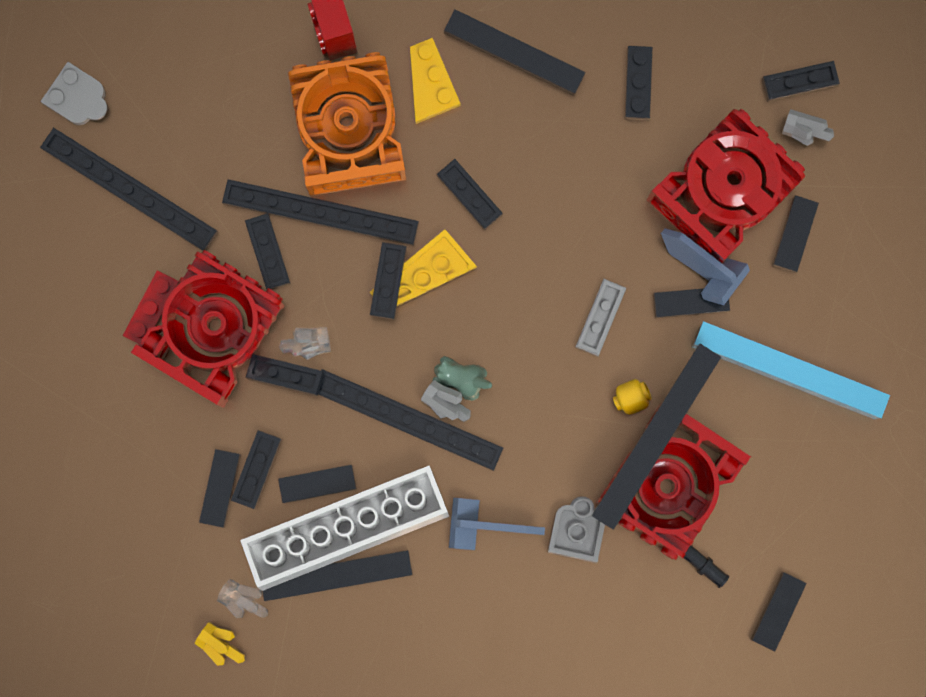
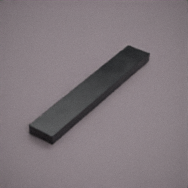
M454 9L444 29V33L572 95H575L586 73Z
M409 550L326 565L263 590L264 601L413 575Z

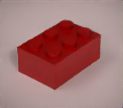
M311 0L312 2L307 3L322 54H328L329 60L332 61L357 53L353 30L343 0Z

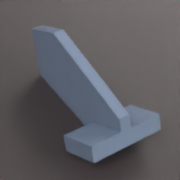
M666 228L661 233L670 255L709 280V283L701 292L704 300L725 305L750 271L747 263L729 258L722 264L683 233Z
M453 498L449 548L475 550L477 529L545 535V527L479 522L480 500Z

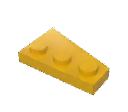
M433 38L411 46L415 122L418 124L461 106V103Z

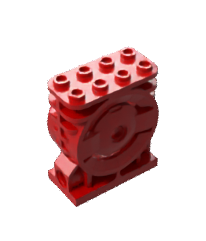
M733 109L692 151L682 172H671L651 191L647 198V201L680 233L685 234L721 263L743 242V231L763 221L805 178L804 167L798 161H792L780 144H774L762 127H756L750 121L751 118L748 113L743 109H739V111ZM719 147L724 149L739 148L752 153L760 161L765 171V188L768 190V194L761 188L762 173L760 167L748 154L740 151L723 152ZM695 161H697L700 165H702V166L706 169V173H705V187H706V190H707L709 196H710L716 203H718V204L721 205V206L728 207V208H738V207L745 206L754 216H751V215H750L748 212H746L744 209H742V210H727V209L721 208V207L717 206L716 204H714V203L708 198V196L706 195V193H705V191H704V188H703V185H702V171H703V170L698 166V164H697ZM727 176H736L739 181L738 185H731L727 180ZM681 195L686 209L676 201ZM706 228L720 233L714 238Z
M203 250L202 253L196 252L194 255L196 258L193 263L187 266L188 271L184 277L179 279V285L166 300L162 313V325L149 328L139 345L136 344L131 353L224 408L229 400L227 398L238 382L235 368L247 362L252 357V354L256 352L261 340L268 334L271 324L276 321L279 311L284 308V304L279 294L267 288L266 292L263 291L259 282L247 275L243 279L240 277L241 273L236 268L226 262L223 266L220 265V261L216 259V256ZM194 293L202 298L210 294H223L234 298L240 303L246 313L248 326L252 328L251 333L244 330L243 316L237 306L231 301L222 297H208L198 302L189 297V295ZM177 315L187 320L188 334L194 344L202 350L211 353H221L234 348L239 352L235 355L229 353L220 357H210L197 352L187 340L184 324L176 320ZM213 319H220V328L216 331L210 330V322ZM170 348L183 360L179 366L174 367L163 360ZM193 367L211 372L204 384L192 378L191 371ZM229 371L230 377L224 374V372Z
M662 403L659 404V406H658L657 409L655 410V413L657 412L658 408L660 407V405H661ZM688 414L684 416L678 428L692 437V442L682 438L671 437L661 454L674 455L687 462L696 475L698 489L706 494V498L704 499L694 492L695 483L690 470L680 461L670 458L658 459L638 490V494L643 504L655 513L670 515L683 511L693 519L688 521L682 516L672 519L654 517L644 511L636 497H634L618 523L630 532H634V530L640 532L639 538L649 545L655 546L658 544L661 546L660 552L672 560H677V558L683 559L688 548L694 543L693 540L701 532L703 525L716 506L719 496V485L732 483L742 467L751 458L750 455ZM701 443L714 452L719 453L714 463L709 455L699 447ZM628 456L622 462L617 472L613 475L612 480L610 481L608 486H606L600 498H598V500L596 501L597 504L600 503L601 499L603 498L611 483L615 479L616 475L622 468ZM718 475H720L726 480L719 481ZM664 479L672 483V491L668 494L663 493L660 488V484Z

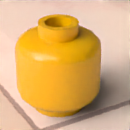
M632 379L618 385L616 396L613 397L618 411L623 410L627 415H633L647 409L649 401L652 400L646 383L644 381L640 382L638 379Z

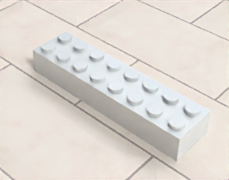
M426 466L240 541L256 586L263 591L447 518L449 514L431 468Z

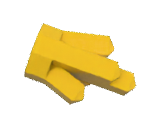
M211 622L207 623L194 643L203 649L217 666L224 665L226 658L222 654H225L238 664L245 661V655L227 642L235 637L234 632L219 628Z

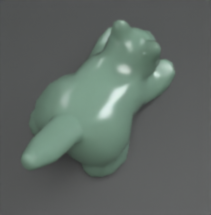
M443 356L440 359L441 363L434 367L437 377H434L432 381L435 380L443 386L457 389L466 400L473 401L479 398L481 388H492V383L484 379L487 377L486 369L479 365L463 366L453 359Z

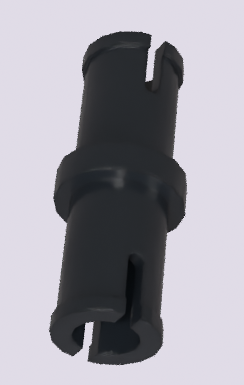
M693 545L688 548L684 559L697 569L699 575H705L718 588H721L728 581L729 575L713 564V559L710 557L706 558Z

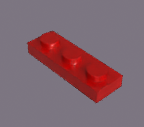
M157 270L122 336L139 344L149 328L158 326L166 300L180 282Z

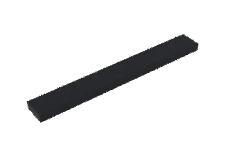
M54 127L40 146L42 150L202 251L207 250L218 233L216 229Z
M227 179L222 200L224 205L265 214L268 213L274 216L414 246L419 221L229 179Z
M702 344L697 346L591 515L593 518L612 530L615 529L718 364L721 356Z
M321 369L325 374L318 395L494 471L503 447Z

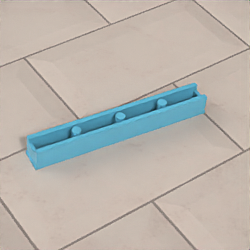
M704 321L699 328V333L692 346L695 349L699 344H702L721 356V359L869 418L881 419L890 397L889 394Z

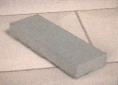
M603 279L575 346L576 348L597 357L599 356L626 291L625 287Z

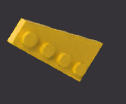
M443 230L404 263L397 306L477 268L446 230ZM372 289V290L369 292V293L372 295V297H373L374 289Z

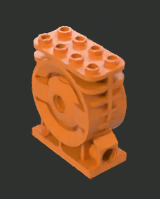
M372 52L366 54L364 58L356 59L354 56L342 58L339 62L331 63L329 60L318 62L315 66L307 67L304 64L293 66L292 70L288 72V77L291 85L290 89L298 132L308 150L302 162L305 184L309 195L314 196L406 180L401 144L392 138L395 128V109L386 57L380 55L379 52ZM339 93H356L362 95L371 103H383L382 105L369 106V104L359 96L353 94H341L330 99L322 108L320 115L307 117V115L318 113L320 107L327 99ZM344 117H351L353 119V123L350 126L340 124ZM383 129L381 133H376V136L367 147L353 153H340L330 149L323 142L316 144L313 141L325 138L329 144L338 149L350 150L364 145L370 139L374 130ZM380 157L381 165L367 166ZM327 165H328V166H331V167H333V168L343 169V170H342V171H336V172H330V173L328 174Z

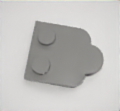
M69 62L66 63L40 101L75 125H84L90 119L99 120L107 113L103 85Z
M577 497L570 505H565L558 509L555 514L548 553L592 563L598 562L605 525L591 516L595 511V507L589 498Z

